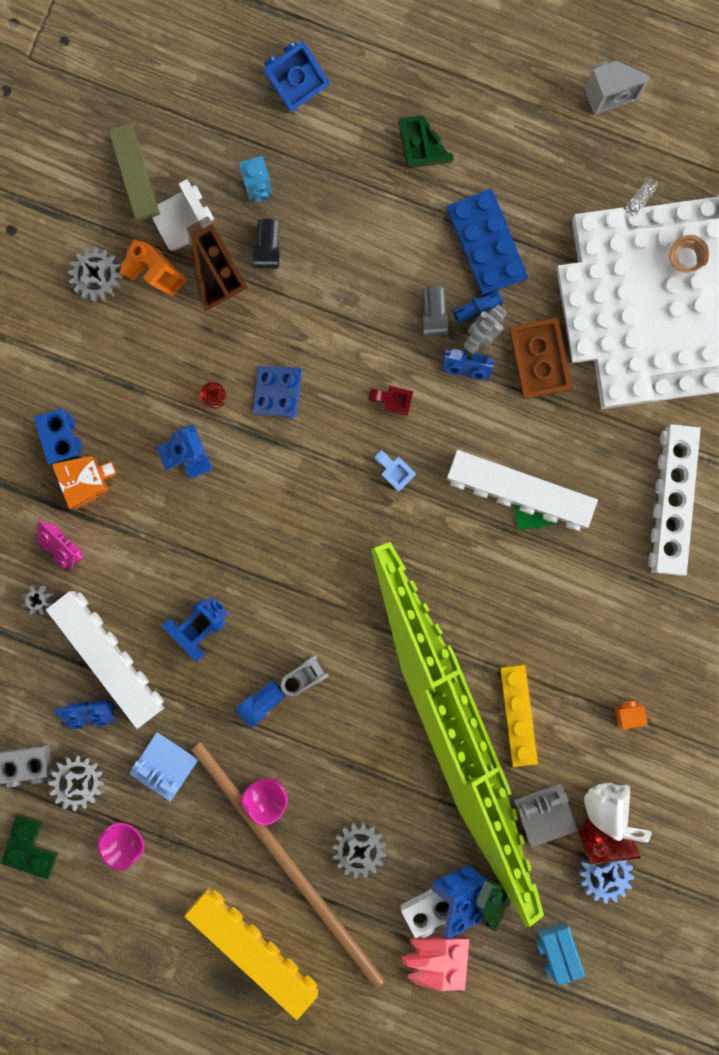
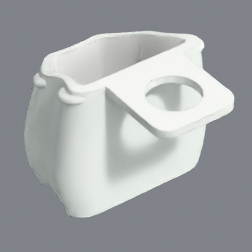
M603 783L595 785L588 790L584 797L586 811L590 821L598 829L617 841L628 839L649 842L652 835L651 831L628 827L630 786ZM631 833H640L644 836L636 837L631 835Z

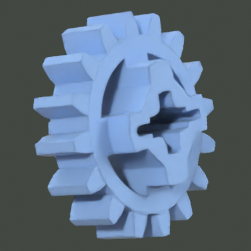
M605 846L604 852H601L596 847L595 855L587 852L586 855L589 860H581L580 863L585 868L578 870L579 875L584 877L579 882L582 886H587L584 890L586 894L593 893L592 898L595 901L601 897L605 904L608 903L610 897L614 902H617V895L619 894L625 898L626 894L623 890L625 888L632 889L628 880L634 879V876L628 873V871L633 869L630 863H626L628 858L625 855L620 856V851L616 848L611 853L608 846ZM605 859L603 862L596 864L599 860ZM618 863L622 870V877L617 872ZM603 872L611 873L610 877L605 876L603 878L601 875ZM590 873L595 876L594 886L590 879Z

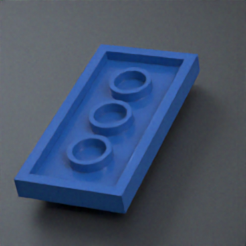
M492 188L447 205L446 210L482 297L528 279V274Z

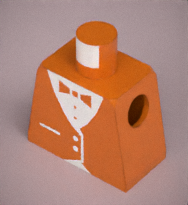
M93 456L52 465L67 505L72 510L79 509L107 492L108 487L105 479L117 475L112 461L99 466L97 459Z

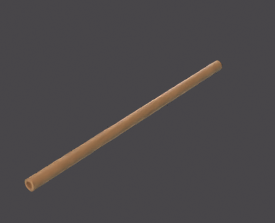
M201 742L191 749L197 759L375 988L381 986L385 979L265 825H258L248 816L241 804V793Z

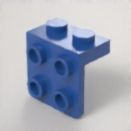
M469 865L434 881L432 885V891L450 904L444 929V936L448 939L461 934L473 925H478L482 920L480 911L475 904L484 881L489 880Z

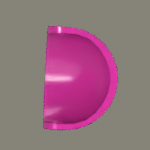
M271 778L254 782L244 791L241 797L242 807L255 823L263 826L276 822L285 812L288 803L287 794L283 786L277 780Z
M115 823L109 826L98 840V852L101 859L108 867L116 871L128 869L144 852L145 845L141 834L134 827L126 823Z

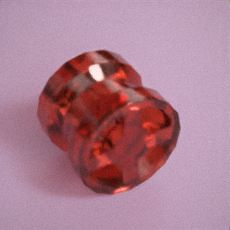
M208 382L201 389V398L209 408L217 409L226 403L227 393L221 384Z

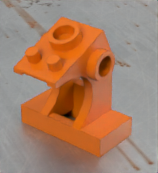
M133 239L131 246L127 250L125 261L120 264V273L133 281L144 269L149 268L143 278L150 285L172 297L188 280L183 272L176 269L158 249L148 243Z

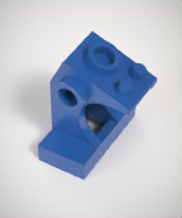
M194 424L171 433L172 440L156 447L165 470L184 464L189 479L213 471Z
M213 597L206 601L203 598L192 607L194 613L182 625L179 626L173 619H168L162 625L167 633L195 662H198L206 655L198 644L212 631L216 634L226 625L224 619L229 615L225 611L224 606L219 601L214 600ZM202 614L210 625L200 634L191 624Z

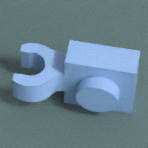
M382 450L374 457L386 469L381 475L398 492L416 475L400 457L393 462Z

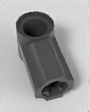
M438 286L423 288V337L448 336V317L445 314L444 288Z

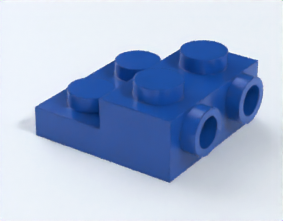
M296 41L290 43L283 48L285 51L284 55L279 58L273 55L264 62L266 67L261 70L289 112H292L330 85V82L304 41L299 44Z

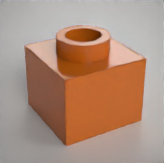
M636 700L621 702V707L614 708L618 728L625 730L648 726L644 705L636 704Z

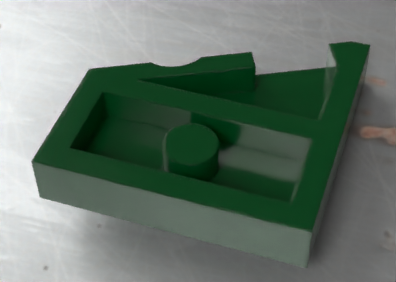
M423 115L399 118L398 125L407 168L452 163L454 160L452 153H448L440 143V137L430 128L429 122Z
M484 881L475 905L480 911L482 919L488 921L486 927L497 932L506 907L511 904V900L500 882Z

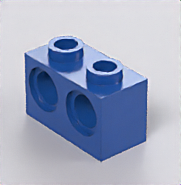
M61 408L34 417L48 465L52 466L55 463L82 458L80 451H83V446L80 438L75 437L73 428L76 427L71 413L68 414L67 411ZM55 420H61L62 426L58 431L52 430V423ZM63 443H68V452L64 455H60V445Z

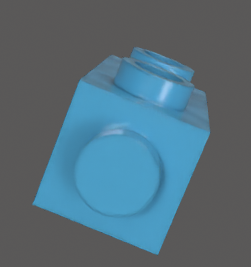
M263 156L239 162L249 201L262 202L273 195Z

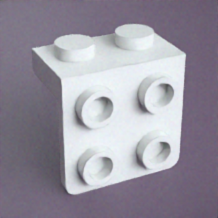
M188 179L179 183L182 192L159 203L160 215L152 217L167 247L172 252L189 244L187 227L207 216L211 221L214 220L208 206L202 207L199 201L202 199V196L197 186L191 187Z

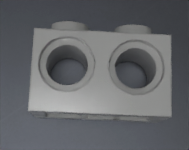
M49 744L0 751V784H5L6 788L19 786L21 781L30 780V784L45 782V777L51 775L49 773L52 770ZM32 759H37L40 762V771H35L31 767ZM8 762L13 763L16 767L14 775L8 773L6 769Z

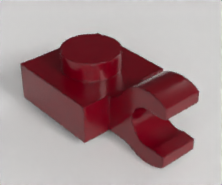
M389 386L388 393L371 389L368 401L385 403L383 411L408 416L413 391Z

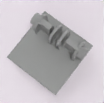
M561 783L514 800L531 848L578 831L568 805V797L563 791Z

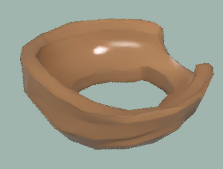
M696 235L680 237L670 248L669 259L671 265L676 270L687 274L706 266L709 260L708 244ZM682 248H690L695 252L697 264L694 267L687 268L679 262L678 253Z

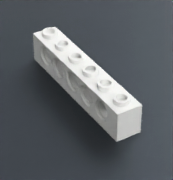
M671 424L661 432L660 444L663 445V454L658 459V469H661L660 479H657L655 492L659 495L658 504L655 503L653 509V518H656V526L651 531V542L654 543V547L648 559L651 573L687 576L700 427ZM674 446H679L682 449L683 455L681 458L674 455ZM672 470H676L679 472V482H675L672 480ZM670 494H674L678 498L676 507L669 504L668 498ZM669 518L673 519L676 524L673 532L669 531L666 527V521ZM666 543H670L673 546L671 556L664 553V545Z

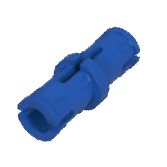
M496 290L479 299L476 297L467 305L454 309L453 316L458 324L476 316L479 317L483 311L487 312L497 305H503L502 296Z

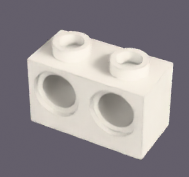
M432 889L400 905L401 912L415 939L419 936L425 938L434 933V928L442 924L445 926L449 907L445 911H438L435 908L437 903L444 900L434 893ZM418 913H423L427 918L423 923H416L413 920L414 916Z

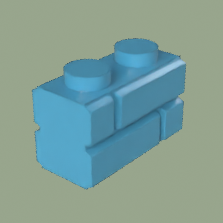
M566 922L537 931L540 939L535 941L540 955L545 954L548 963L544 964L548 979L553 978L556 985L559 986L585 976L570 928Z

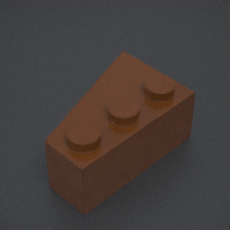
M208 216L186 228L200 303L206 312L248 287Z

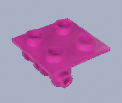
M40 519L37 526L36 542L43 550H49L54 555L55 562L61 568L66 567L71 572L74 561L79 563L84 558L81 554L82 551L74 543L70 545L72 542L70 539L64 543L63 541L67 536L65 534L62 535L63 532L55 524L50 522L45 524Z

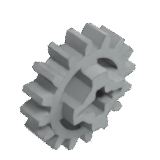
M97 247L94 248L93 253L85 249V256L83 257L77 253L76 256L79 260L78 262L71 261L70 264L74 267V270L68 271V274L74 277L69 280L71 286H76L74 288L76 294L82 293L81 297L84 300H87L90 296L91 300L95 303L98 297L106 301V294L108 293L111 296H115L112 290L113 288L120 289L121 286L117 283V280L123 279V276L117 273L121 268L120 264H115L117 262L115 256L109 257L107 250L100 254V250ZM83 268V275L80 277V273ZM90 269L99 274L101 281L92 276ZM111 273V278H110L109 282H107V281H108V275ZM92 288H101L99 290H91Z
M499 305L493 308L489 314L483 311L468 329V333L471 336L464 344V347L472 354L479 350L482 345L487 348L503 330V326L500 323L507 312Z
M75 754L73 761L66 756L64 757L65 763L63 765L56 762L57 771L50 770L49 773L54 778L47 780V784L53 786L48 792L50 795H56L53 800L56 804L62 801L61 807L63 809H66L69 804L73 811L77 810L78 805L86 809V802L95 803L93 795H101L102 793L97 787L104 785V782L98 779L103 773L100 770L95 771L98 766L97 763L92 762L89 764L90 758L86 756L82 761H80L78 754ZM74 766L83 767L80 768L78 771H71L69 769ZM61 776H63V785L59 788V781ZM73 778L77 779L80 783L78 787L74 786L71 782ZM92 778L91 787L88 789V780ZM72 795L82 796L80 798L70 799Z
M353 822L352 829L348 830L345 826L342 828L343 836L341 834L336 835L339 843H333V849L338 850V852L333 854V859H340L337 867L339 869L344 866L345 875L352 871L356 879L359 873H362L364 878H367V871L371 870L372 873L376 874L375 866H383V861L380 857H386L387 853L381 850V848L386 846V842L379 841L382 837L381 832L374 834L375 826L372 825L369 829H366L365 822H362L360 827H357L355 822ZM355 834H364L367 835V837L360 838L357 837ZM347 841L350 847L346 854L343 855V845ZM358 845L360 848L364 846V854L361 855L360 852L355 854V846ZM376 845V854L372 859L370 850ZM352 863H362L364 866H355Z

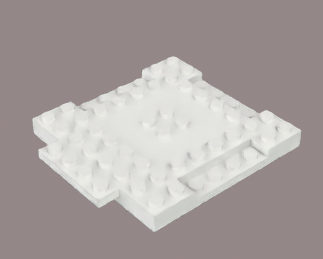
M719 195L712 198L627 210L616 208L575 214L572 218L578 263L558 265L557 274L571 364L594 360L601 410L719 393ZM696 235L708 244V263L692 273H682L671 265L669 259L670 248L680 237ZM682 248L679 251L678 260L682 265L691 268L697 264L696 254L692 249Z

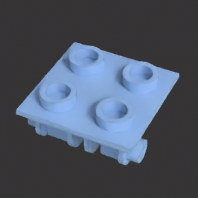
M157 732L140 759L132 767L130 775L171 802L198 759Z

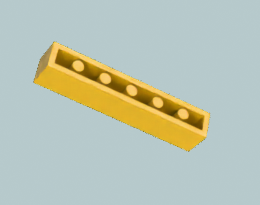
M207 888L187 910L184 917L292 1017L298 1020L318 996L315 981L311 977H304L298 972V966L289 958L285 960L279 954V948L271 941L267 943L261 937V932L254 925L250 924L249 926L242 920V914L234 907L230 909L224 903L225 900L220 893Z

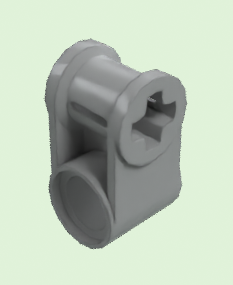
M317 655L297 666L298 668L283 677L281 689L286 695L296 696L329 676L328 673H324L317 662ZM310 666H312L317 676L313 674V672L310 669ZM288 678H296L299 681V688L296 691L292 692L286 689L285 682Z

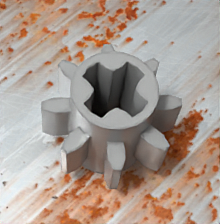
M30 586L31 592L22 594L26 598V603L22 607H29L31 609L30 615H34L37 610H39L41 615H45V608L52 605L50 597L54 594L46 593V586H41L38 591L35 586ZM35 596H39V599L42 600L41 604H37L34 600Z

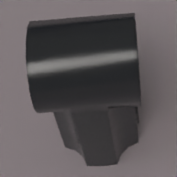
M265 218L258 220L257 244L254 246L253 254L254 268L279 269V221Z

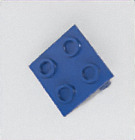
M259 366L252 414L285 416V418L294 419L298 414L296 410L298 400H300L298 396L301 393L302 368Z
M108 699L97 700L95 705L93 701H90L88 706L86 702H82V706L79 702L69 703L61 709H54L56 715L70 729H81L84 725L92 724L102 727L107 726L110 722H116V719L110 712L114 711L113 701H108Z

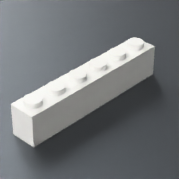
M460 450L455 452L446 478L447 481L451 482L450 486L460 490H464V487L473 489L474 495L482 498H487L488 495L497 498V503L510 507L511 503L521 506L519 510L527 514L534 515L536 511L544 514L543 519L553 523H557L558 520L567 523V528L575 531H580L581 528H589L598 499Z
M69 591L48 607L46 611L137 729L164 709L162 697L157 691L152 692L147 686L149 681L141 671L137 672L131 665L134 663L132 658L126 651H120L117 647L119 642L110 631L107 633L101 626L103 621L96 612L91 613L86 605L89 603L80 592Z

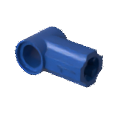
M271 680L253 697L251 695L240 704L235 711L251 729L267 715L271 708L282 701L286 695L274 680Z

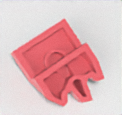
M431 934L425 938H421V936L416 939L415 937L410 938V943L416 950L413 953L401 956L403 965L414 968L407 977L416 985L440 991L465 990L469 948L468 938L461 936L448 939L439 934Z

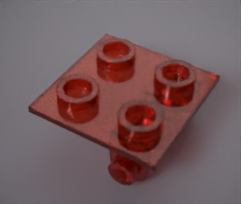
M589 817L584 823V830H578L590 865L641 858L634 840H614L598 829L590 821Z

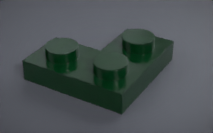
M20 814L16 816L0 864L45 879L50 878L58 853L34 846L42 821Z

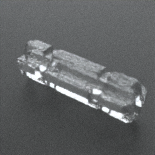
M652 178L646 179L643 183L644 185L639 188L633 199L627 204L625 208L626 213H629L631 216H636L639 213L640 209L651 197L650 195L656 190L658 186L657 181H653Z

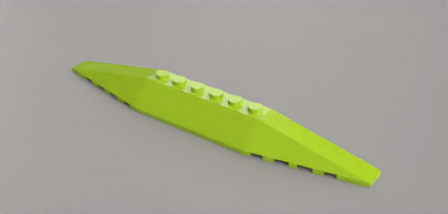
M391 542L375 547L371 551L401 671L459 813L524 925L531 927L544 916L536 884H532L529 871H532L529 859H525L521 846L525 844L523 835H518L515 820H518L516 809H511L508 795H511L510 787L453 649L450 645L446 646L440 636L443 632L438 623L433 624L427 613L430 611L427 604H422L415 593L418 589L413 580L409 581L403 572L406 568Z

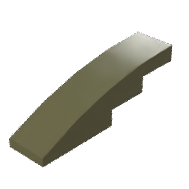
M130 123L109 130L136 221L139 222L160 215L133 124Z

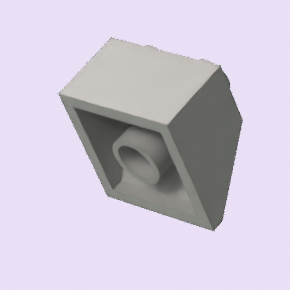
M605 61L597 64L592 70L584 88L594 115L640 99L650 78L649 75L619 61L611 63Z

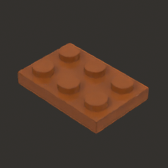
M558 317L509 327L523 400L571 391L573 388Z

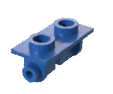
M451 348V350L446 349L441 371L449 372L453 375L459 374L472 377L476 380L489 381L494 366V359H490V356L473 353L471 360H468L467 351Z

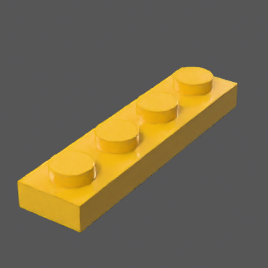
M525 665L500 667L512 766L536 765L538 761Z

